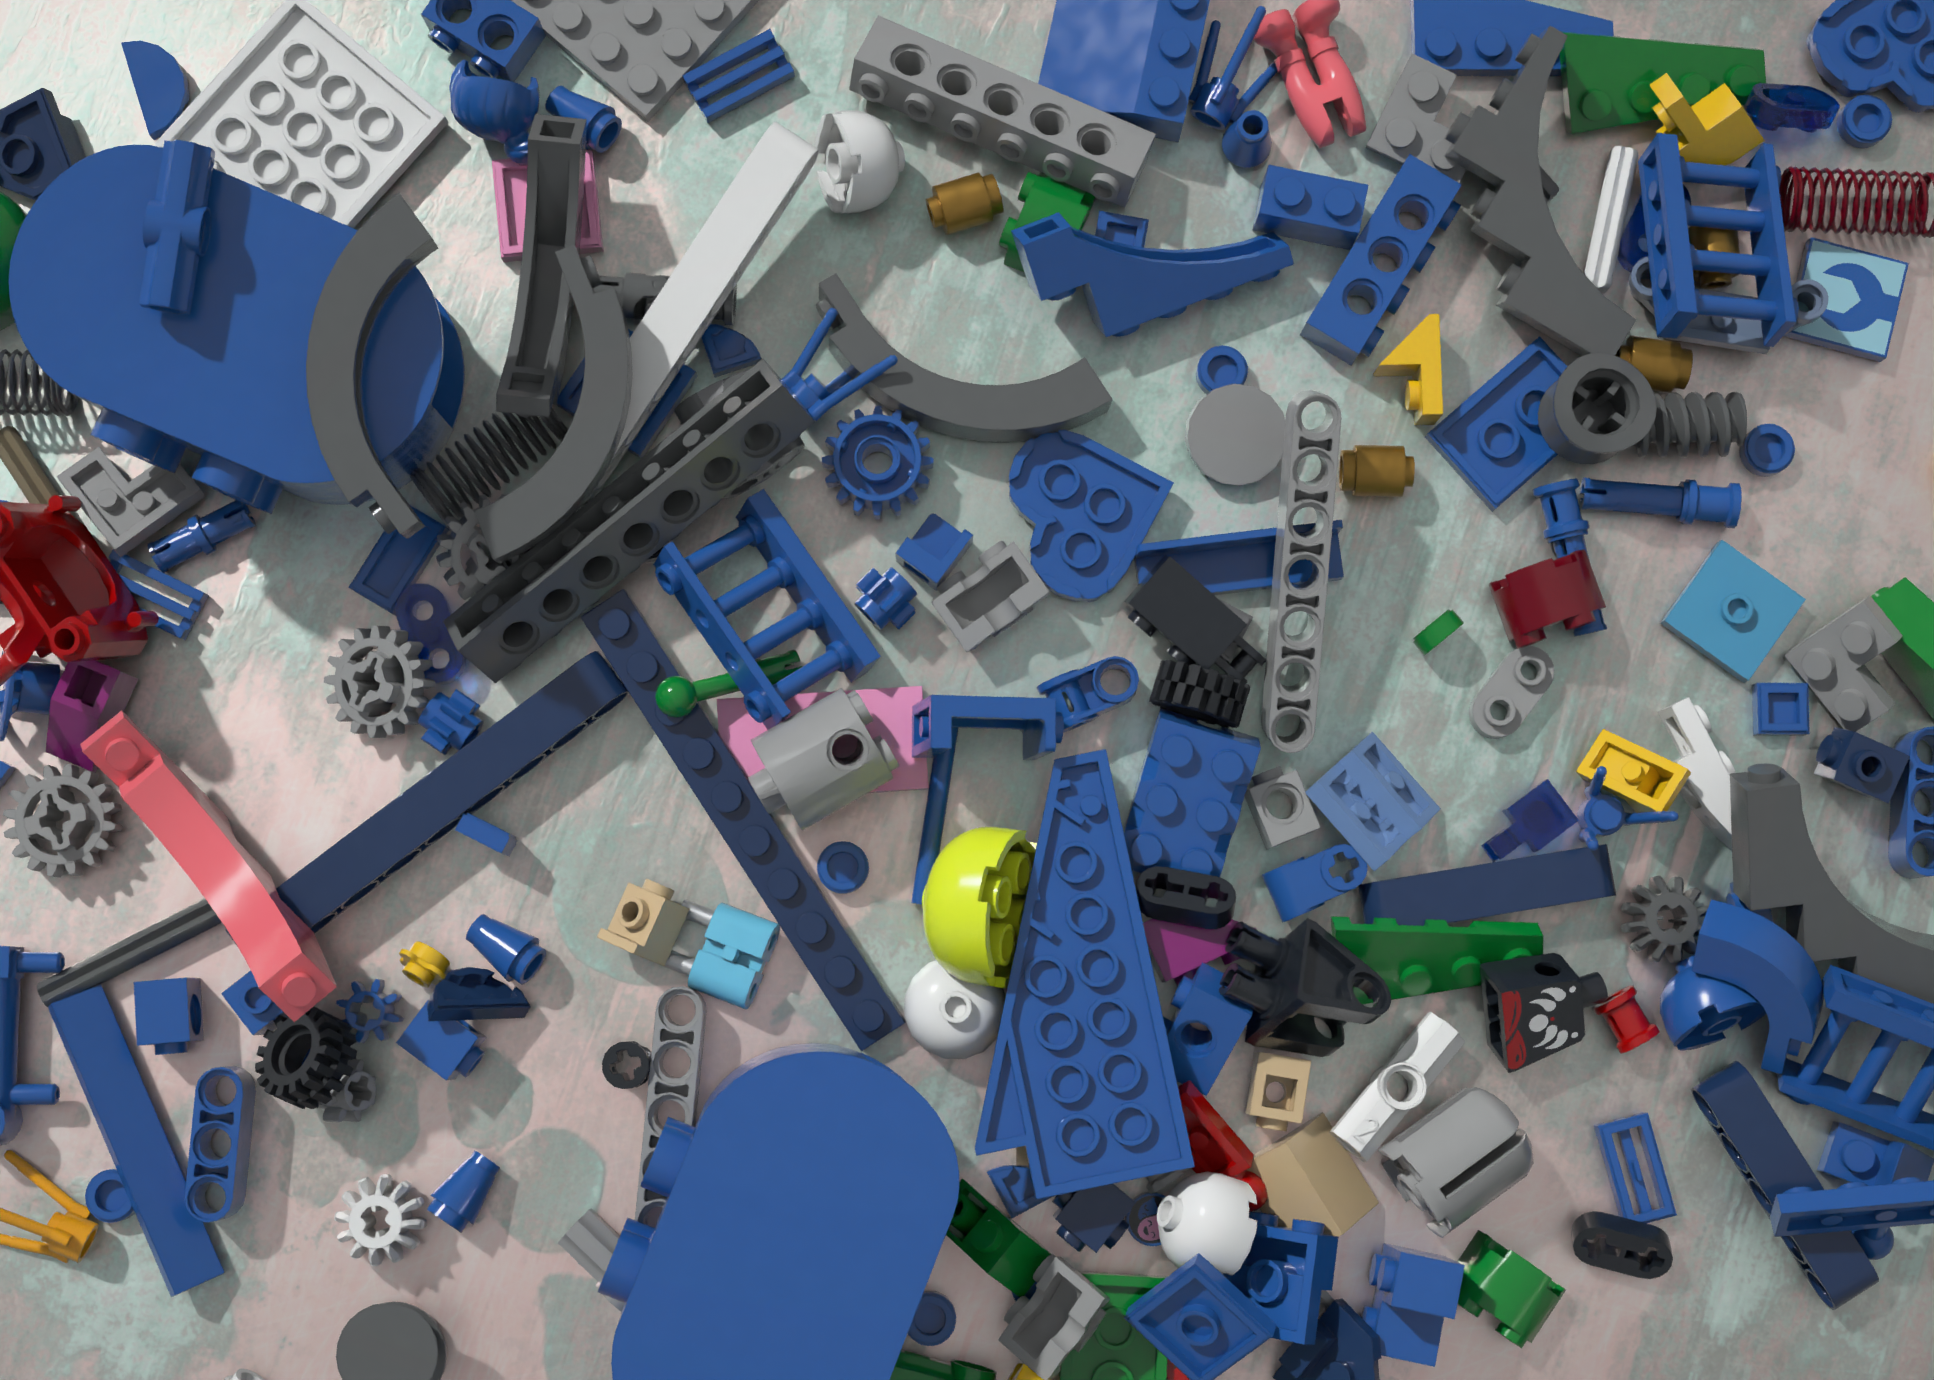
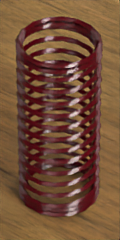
M1790 166L1781 175L1779 187L1784 232H1793L1798 227L1802 233L1809 228L1813 233L1821 229L1826 234L1832 229L1835 234H1838L1843 229L1847 235L1854 230L1858 235L1864 231L1869 235H1873L1877 231L1880 236L1889 232L1893 237L1900 232L1903 237L1910 233L1914 237L1919 235L1923 238L1934 237V218L1930 229L1927 230L1926 227L1929 208L1928 190L1931 182L1934 186V173L1926 172L1921 174L1916 171L1910 174L1907 171H1903L1899 174L1895 170L1889 173L1881 170L1876 173L1872 169L1866 172L1861 169L1855 172L1851 169H1846L1842 172L1839 168L1831 171L1827 167L1821 170L1813 167L1808 170L1804 166L1799 169L1796 166ZM1813 172L1817 174L1814 181L1811 176ZM1823 173H1827V174H1828V176H1827L1825 182H1824V178H1823V176H1822ZM1836 173H1838V174L1840 175V176L1837 178V181H1836L1835 178H1834V174H1836ZM1849 173L1851 176L1847 182L1845 175ZM1861 174L1862 177L1858 182L1856 175ZM1868 175H1873V176H1874V177L1871 179V182H1870L1869 179H1868ZM1881 175L1885 176V178L1882 180V183L1879 178V176ZM1894 175L1896 176V178L1892 182L1890 177ZM1903 176L1908 177L1905 182L1902 180ZM1917 176L1919 179L1915 183L1913 177ZM1808 180L1807 219L1804 227H1802L1801 213L1804 202V189ZM1819 181L1821 196L1818 221L1814 228L1812 222L1814 195ZM1831 181L1830 219L1825 229L1823 218L1826 192ZM1842 181L1841 221L1838 229H1836L1837 193ZM1865 181L1866 197L1863 210V225L1859 230L1857 220L1860 208V191ZM1853 182L1855 196L1852 208V223L1850 228L1847 229L1846 218L1849 190ZM1876 182L1878 194L1874 212L1875 223L1870 231L1868 222L1871 212V193ZM1888 182L1889 195L1886 205V225L1883 231H1881L1880 220L1883 208V190ZM1899 182L1900 197L1897 208V227L1895 231H1892L1894 191ZM1910 182L1912 194L1908 210V228L1904 232L1902 224L1906 208V190ZM1793 187H1794V199H1793L1792 212H1791V216H1790V203H1791V196H1792ZM1915 220H1916V227H1917V230H1918L1916 233H1915V230H1914V222H1915Z

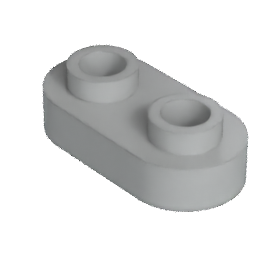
M1526 646L1513 650L1502 660L1473 698L1469 707L1471 725L1480 735L1490 739H1499L1512 734L1518 729L1553 681L1554 665L1548 654L1540 648ZM1528 662L1535 666L1537 675L1534 680H1528L1521 674L1523 663ZM1498 702L1505 707L1506 717L1504 720H1496L1492 717L1490 713L1492 703Z

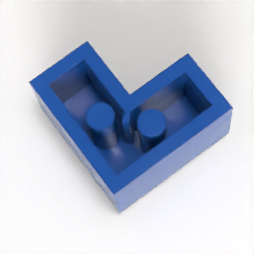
M1386 1243L1383 1244L1382 1255L1375 1253L1370 1266L1369 1285L1375 1286L1372 1307L1364 1306L1361 1318L1380 1336L1381 1356L1435 1367L1444 1317L1455 1319L1465 1265L1443 1255Z

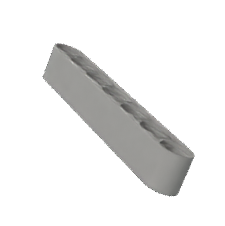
M1313 390L1302 391L1295 395L1289 402L1286 411L1266 653L1267 661L1265 665L1261 714L1262 729L1276 748L1287 753L1300 752L1307 748L1313 740L1315 733L1342 420L1341 410L1337 402L1328 395ZM1319 401L1325 408L1326 416L1324 422L1319 427L1308 430L1304 427L1301 419L1303 409L1311 402ZM1307 455H1317L1321 461L1320 473L1311 481H1301L1297 475L1298 463ZM1302 508H1314L1317 514L1315 526L1306 533L1295 532L1293 528L1294 515ZM1302 559L1310 560L1313 568L1311 577L1303 584L1296 585L1290 583L1288 573L1293 563ZM1294 612H1306L1308 615L1306 629L1298 635H1287L1284 630L1287 617ZM1291 663L1303 664L1304 674L1299 683L1293 686L1281 685L1280 675L1285 666ZM1288 714L1298 715L1300 724L1295 733L1285 737L1276 734V725L1280 718Z

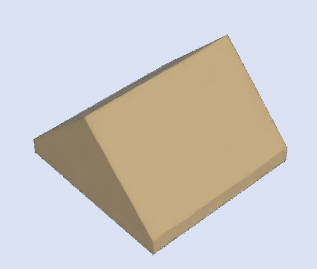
M1323 1112L1256 1153L1253 1157L1251 1168L1247 1170L1257 1174L1264 1182L1267 1189V1200L1260 1210L1262 1213L1278 1215L1277 1226L1292 1228L1293 1219L1320 1222L1325 1224L1324 1234L1339 1237L1371 1211L1379 1202L1348 1151L1329 1133L1333 1127Z

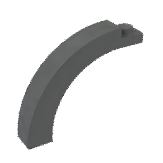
M535 114L528 136L526 213L518 296L508 353L496 393V412L514 413L521 417H549L552 404L557 405L568 349L574 300L555 252L574 244L578 252L580 249L587 119Z
M398 193L377 210L356 232L338 257L325 281L315 308L309 333L306 380L312 425L321 453L346 499L355 507H359L373 497L376 502L368 508L387 534L397 529L402 536L408 539L424 528L425 525L392 482L374 450L365 423L361 388L363 360L367 342L375 320L385 301L398 283L416 265L438 249L433 238L400 193Z
M575 244L556 251L555 254L575 302L583 332L585 370L580 401L563 441L544 466L521 487L507 496L474 510L491 556L498 563H502L529 550L549 537L571 518L589 498L603 478L615 455L625 428L631 399L633 375L631 343L626 317L614 286L595 293L593 288L602 285L594 261L591 255L581 258Z
M836 273L819 283L818 298L820 302L816 303V308L822 320L830 308H835L838 312L829 328L830 330L836 327L839 329L829 336L830 353L852 379L890 355L897 356L898 362L862 387V390L893 412L896 409L901 410L902 417L908 421L913 422L916 420L922 427L957 438L983 442H1015L1031 438L1035 439L1042 434L1056 433L1058 430H1071L1108 412L1113 399L1085 357L1057 373L1024 383L980 385L957 381L922 368L891 347L875 331Z

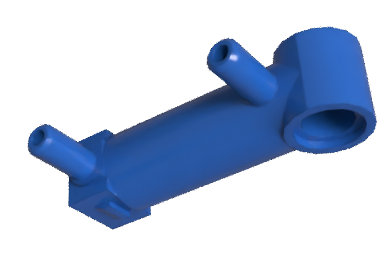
M0 946V1146L14 1140L21 1130L23 1117L19 1105H55L60 1098V1089L56 1084H17L21 979L24 978V973H60L65 966V958L61 952H24V947Z

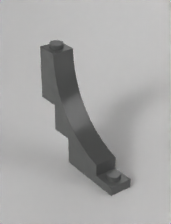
M1755 764L1748 767V772L1730 774L1733 892L1750 911L1786 907V932L1795 938L1806 950L1813 962L1838 959V967L1934 1004V935L1915 932L1890 924L1867 913L1841 894L1824 870L1810 840L1802 809L1800 784L1782 767L1775 764Z

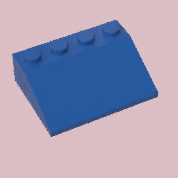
M1056 0L1038 84L1156 134L1155 138L1178 143L1184 124L1210 0Z

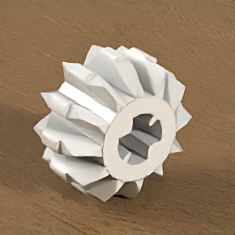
M383 1174L377 1182V1187L369 1177L360 1179L358 1181L360 1195L353 1191L344 1192L341 1198L352 1211H338L335 1213L334 1220L339 1223H349V1230L339 1233L337 1240L340 1243L353 1238L357 1241L350 1252V1256L353 1259L360 1258L369 1248V1262L371 1266L382 1264L385 1253L393 1263H396L403 1259L401 1245L409 1249L418 1247L420 1241L409 1229L425 1228L427 1226V1219L412 1217V1210L422 1207L424 1200L422 1197L408 1202L404 1199L411 1189L412 1185L410 1182H401L393 1191L392 1176L390 1174ZM386 1209L389 1213L385 1221L390 1225V1229L387 1227L376 1231L374 1225L377 1219L371 1213L372 1211L377 1212Z

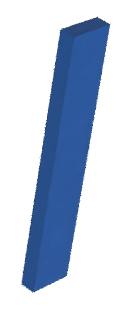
M102 985L51 1003L48 1007L170 1296L174 1297L224 1274L204 1223L191 1216L185 1206L186 1181Z

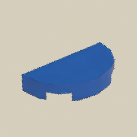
M141 40L122 42L121 45L148 133L153 140H156L182 114L185 104H188L190 99L188 79L178 61L159 45Z

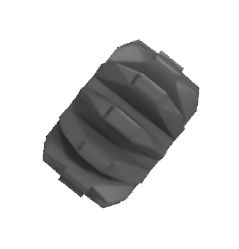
M1661 876L1651 877L1649 879V889L1642 885H1635L1631 889L1634 898L1639 904L1626 902L1621 906V910L1625 914L1634 916L1633 922H1627L1620 926L1623 933L1637 932L1638 936L1632 941L1630 948L1636 952L1648 946L1647 956L1650 962H1660L1665 954L1670 963H1679L1682 961L1683 950L1689 954H1695L1697 941L1693 935L1699 936L1702 924L1698 923V917H1705L1709 906L1695 907L1694 903L1699 899L1701 890L1695 887L1683 893L1684 882L1681 877H1672L1667 885ZM1670 910L1674 919H1670L1668 922L1674 923L1673 928L1661 929L1657 920H1662L1663 917L1657 916L1658 911Z

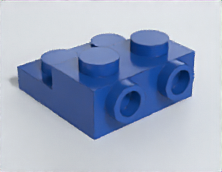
M1249 1211V1218L1257 1220L1256 1234L1250 1252L1240 1269L1233 1276L1223 1273V1275L1276 1324L1274 1335L1271 1338L1304 1345H1315L1321 1291H1332L1339 1237L1324 1234V1223L1293 1219L1292 1228L1277 1226L1278 1215Z

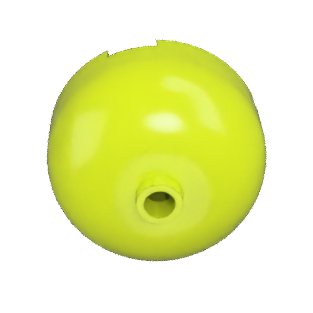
M979 827L968 830L951 840L940 852L932 866L922 895L925 936L937 962L948 973L959 980L978 985L1008 988L1037 843L1027 842L1025 830L1000 827Z

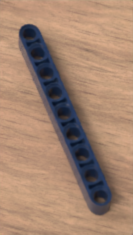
M599 651L586 655L276 888L280 899L314 933L318 932L457 827L463 814H474L613 709L629 694L628 690Z

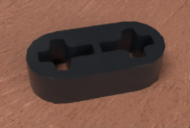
M1155 866L1142 872L1137 880L1136 892L1140 911L1146 917L1203 929H1219L1230 923L1234 916L1236 891L1232 884L1223 878L1175 868ZM1156 889L1166 890L1163 897L1153 896ZM1208 898L1218 900L1215 907L1205 906Z
M1596 1211L1582 1214L1572 1224L1571 1235L1575 1255L1586 1264L1644 1279L1660 1277L1667 1273L1672 1266L1673 1256L1668 1235L1659 1227ZM1596 1234L1605 1235V1238L1599 1237L1596 1243L1588 1242V1240H1593ZM1648 1247L1656 1248V1251H1650L1647 1257L1639 1255V1253H1645Z

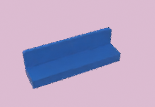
M1342 520L1333 521L1328 582L1342 580L1344 577L1338 538L1339 532L1343 529ZM1316 523L1293 525V528L1297 533H1306ZM1277 527L1138 544L1134 557L1137 585L1142 582L1163 556L1166 555L1174 559L1213 595L1272 589ZM1302 559L1293 563L1288 573L1290 583L1296 585L1303 584L1311 577L1313 571L1311 561Z

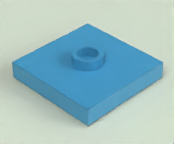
M1720 540L1716 543L1660 624L1738 680L1745 683L1750 680L1806 599L1728 543Z

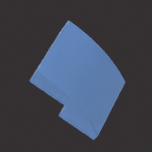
M1373 732L1305 791L1306 795L1373 871L1387 862L1409 838L1420 831L1441 809Z

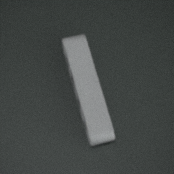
M684 986L672 987L665 991L658 999L655 1012L635 1220L648 1225L647 1217L649 1211L654 1207H663L667 1198L640 1187L664 1128L658 1120L659 1107L666 1100L676 1101L682 1105L685 1111L684 1123L694 1127L696 1125L707 1011L702 995L696 990ZM678 995L688 996L695 1004L696 1012L694 1018L686 1025L674 1023L668 1015L669 1003ZM673 1047L683 1049L690 1057L688 1072L678 1078L670 1076L663 1067L664 1055Z

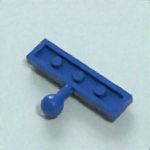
M1906 1177L1886 1185L1868 1186L1863 1182H1850L1839 1186L1837 1189L1814 1191L1810 1187L1788 1189L1783 1194H1776L1770 1215L1774 1237L1851 1230L1869 1260L1882 1259L1891 1252L1894 1246V1234L1890 1227L1934 1223V1180L1922 1181L1916 1177Z

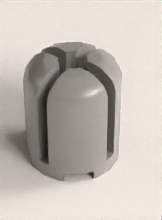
M1477 1087L1461 1089L1378 1149L1380 1153L1390 1158L1382 1165L1406 1202L1411 1200L1421 1211L1426 1210L1434 1218L1426 1226L1442 1238L1525 1178L1534 1164L1532 1144L1526 1132L1520 1128L1518 1129L1519 1121L1516 1116L1495 1095Z

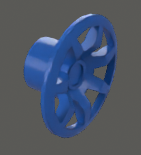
M28 661L3 684V690L0 691L1 742L5 740L8 724L13 713L49 715L51 697L60 680L59 664Z

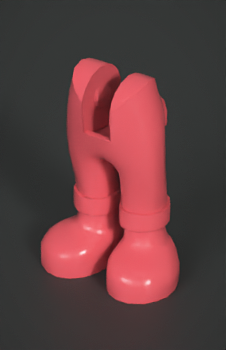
M1307 0L1294 11L1292 17L1287 9L1269 13L1264 16L1253 39L1258 45L1271 50L1277 57L1274 63L1278 73L1282 76L1292 106L1305 131L1319 148L1334 143L1332 124L1324 107V104L1333 101L1339 120L1348 136L1352 137L1366 131L1365 113L1357 85L1338 51L1339 47L1335 37L1329 36L1330 24L1340 11L1339 0ZM1295 26L1308 47V55L1314 63L1321 85L1315 83L1306 64L1301 48H1298L1295 39Z

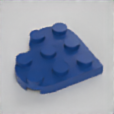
M1835 0L1817 18L1813 30L1807 36V48L1810 51L1817 72L1831 86H1834L1839 94L1845 97H1854L1858 94H1870L1887 87L1913 112L1919 113L1927 109H1934V0Z
M1058 430L1056 433H1045L1035 439H1029L1014 456L1008 478L1011 504L1017 509L1021 517L1035 527L1030 542V565L1045 586L1056 596L1073 601L1087 602L1099 600L1104 594L1112 591L1125 576L1136 555L1137 545L1142 544L1174 484V482L1094 440L1068 430Z

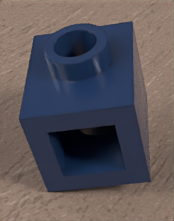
M1834 727L1832 734L1826 736L1818 748L1816 755L1818 765L1814 774L1863 796L1889 804L1910 756L1855 731Z
M1114 1184L1056 1195L1052 1202L1059 1208L1053 1214V1217L1061 1224L1056 1233L1078 1252H1081L1086 1245L1096 1253L1103 1244L1111 1249L1129 1227L1124 1217L1136 1202Z

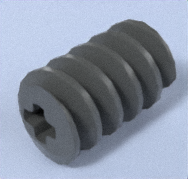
M1671 392L1666 395L1664 400L1660 394L1654 393L1657 408L1655 421L1646 436L1635 444L1640 458L1647 456L1650 443H1655L1660 458L1667 456L1670 443L1676 444L1680 457L1688 455L1691 443H1696L1700 457H1706L1709 453L1711 442H1716L1719 455L1726 457L1729 454L1732 442H1736L1739 447L1744 445L1747 435L1745 400L1742 394L1738 392L1729 393L1725 399L1718 392L1709 393L1705 399L1697 392L1689 393L1685 399L1680 394Z

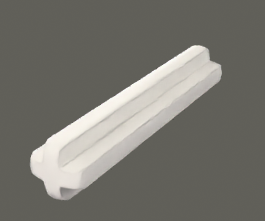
M1615 146L1609 153L1584 271L1587 278L1600 292H1607L1612 285L1639 156L1636 149L1625 146Z

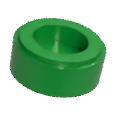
M1448 609L1413 638V643L1425 656L1463 625L1464 622L1453 609L1451 611Z

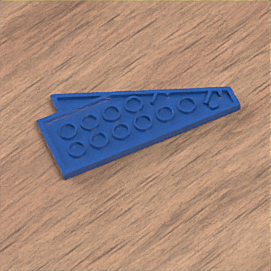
M1106 749L1054 760L975 1143L976 1156L1025 1146L1036 1199L1195 1167Z

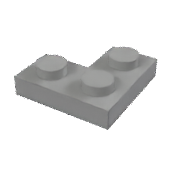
M1412 53L1365 148L1401 165L1404 164L1409 154L1460 183L1466 169L1445 157L1452 144L1444 139L1450 128L1435 122L1457 75Z
M100 447L56 476L71 496H76L80 499V508L120 557L205 497L201 489L180 463L176 473L152 465L133 480L127 482Z
M1870 595L1795 645L1784 655L1843 729L1856 732L1889 711L1895 704L1864 664L1897 643L1903 635Z

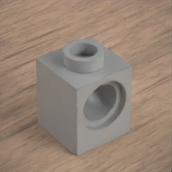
M1278 766L1252 777L1255 786L1246 790L1244 797L1266 850L1321 828L1297 770L1284 775L1281 767ZM1282 792L1290 798L1292 812L1287 819H1277L1269 813L1266 802L1270 793Z

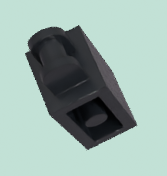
M1164 555L1124 601L1133 609L1127 618L1149 637L1158 631L1172 644L1166 652L1176 661L1185 662L1189 665L1196 664L1208 670L1215 663L1226 674L1246 683L1248 681L1245 677L1258 663L1262 666L1267 661L1239 636L1247 624L1170 556ZM1233 642L1241 651L1228 664L1220 656Z

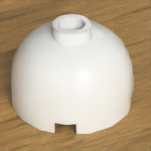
M846 110L822 116L817 127L815 147L820 150L819 154L825 153L827 172L821 170L817 171L823 197L831 211L834 213L852 214L872 209L883 203L891 195L898 182L899 172H902L905 166V154L901 143L895 141L894 135L881 119L866 112Z
M935 960L927 963L912 978L905 994L904 1017L911 1036L926 1051L944 1059H966L984 1052L997 1039L1006 995L1003 988L978 985L959 980L948 973Z
M1207 1171L1185 1177L1170 1191L1168 1196L1162 1199L1157 1210L1159 1237L1162 1249L1175 1267L1180 1268L1200 1253L1222 1274L1226 1273L1233 1276L1240 1269L1250 1252L1257 1229V1220L1249 1218V1202L1257 1204L1256 1194L1249 1183L1221 1173Z

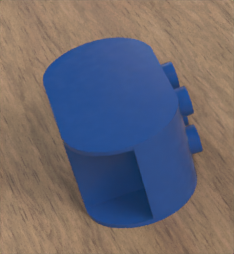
M133 144L105 149L80 160L61 173L38 197L20 227L10 260L9 297L18 332L36 363L59 386L101 410L90 435L115 446L116 449L172 473H176L186 449L200 454L201 458L193 473V479L212 487L217 492L269 514L273 513L282 490L311 502L332 505L351 504L334 480L316 438L307 397L306 360L312 320L325 281L338 257L358 230L213 168L207 204L211 211L210 240L205 255L199 256L191 313L179 315L165 313L139 305L142 275L147 255V248H145L143 242L144 216L148 202L156 197L163 147ZM416 266L398 283L385 301L375 320L367 342L361 379L362 405L366 427L383 468L398 490L412 481L410 473L414 474V470L421 468L425 471L428 468L426 465L427 461L432 463L436 459V454L439 455L446 445L460 413L465 386L464 356L456 328L444 307L434 297L426 279Z
M805 1043L779 1047L762 1053L731 1072L710 1094L695 1127L668 1117L640 1185L642 1188L667 1197L655 1228L627 1218L598 1289V1293L624 1303L612 1345L611 1365L613 1380H890L953 1218L959 1194V1167L953 1142L945 1125L927 1100L892 1069L870 1056L842 1046Z

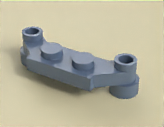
M1644 257L1634 265L1629 276V286L1634 299L1641 302L1655 317L1652 288H1646L1641 283V279L1651 280L1649 259ZM1805 279L1792 285L1793 297L1797 299V302L1804 303L1808 307L1809 312L1799 310L1795 325L1787 333L1800 326L1815 322L1826 310L1829 300L1828 293L1819 282ZM1696 288L1700 294L1758 299V297ZM1697 315L1677 339L1664 338L1767 354L1770 350V347H1765L1763 344L1761 321Z

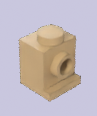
M646 878L641 888L628 882L608 929L601 928L597 938L665 966L690 909L671 901L675 891Z
M1253 1051V1065L1245 1114L1257 1116L1255 1126L1287 1132L1288 1121L1302 1124L1311 1060ZM1272 1082H1279L1284 1089L1283 1097L1277 1102H1271L1266 1096V1088Z

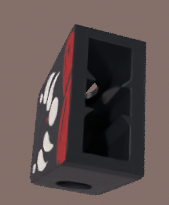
M1556 953L1480 964L1487 1045L1508 1073L1522 1069L1580 1042L1585 1036L1583 1009L1608 1000L1605 982L1598 972L1579 977L1564 958Z

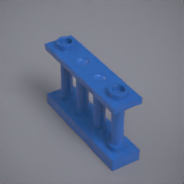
M1657 133L1638 160L1657 337L1677 339L1697 315L1759 320L1761 321L1764 346L1774 347L1788 330L1795 325L1799 307L1797 299L1792 294L1779 194L1781 170L1775 163L1773 144L1763 143L1745 167L1685 162L1684 157L1679 155L1677 135ZM1683 182L1744 188L1747 211L1690 205L1689 201L1684 198ZM1688 226L1750 232L1752 255L1697 250L1689 242ZM1693 270L1755 276L1758 299L1700 294L1694 285Z
M762 489L748 497L735 518L738 520L739 527L685 558L672 541L662 548L653 565L656 568L655 573L660 586L667 594L674 595L744 695V704L748 713L755 721L763 723L767 730L783 722L791 713L784 703L836 670L844 672L852 683L865 675L881 656L771 498ZM747 545L756 547L768 563L767 569L713 600L696 575ZM778 586L782 589L785 588L796 603L797 610L745 642H742L725 617ZM806 628L814 630L826 646V653L772 685L755 659Z
M1830 964L1822 979L1826 1008L1832 1012L1803 1063L1800 1064L1786 1058L1782 1074L1777 1073L1779 1091L1785 1093L1791 1100L1799 1104L1810 1105L1812 1103L1934 1151V1115L1922 1110L1934 1090V1004ZM1860 1020L1880 1028L1881 1032L1852 1083L1824 1073L1825 1067L1850 1023ZM1912 1040L1931 1048L1929 1055L1901 1102L1873 1092L1874 1087L1901 1041Z

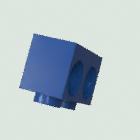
M430 0L421 13L430 31L428 37L432 42L450 54H453L458 49L472 58L470 64L478 72L491 78H497L499 75L505 80L515 82L546 37L539 18L511 0ZM468 9L472 11L470 17L462 23L449 22L451 15L457 10ZM509 35L514 37L510 46L505 49L495 50L490 48L492 42L499 36Z

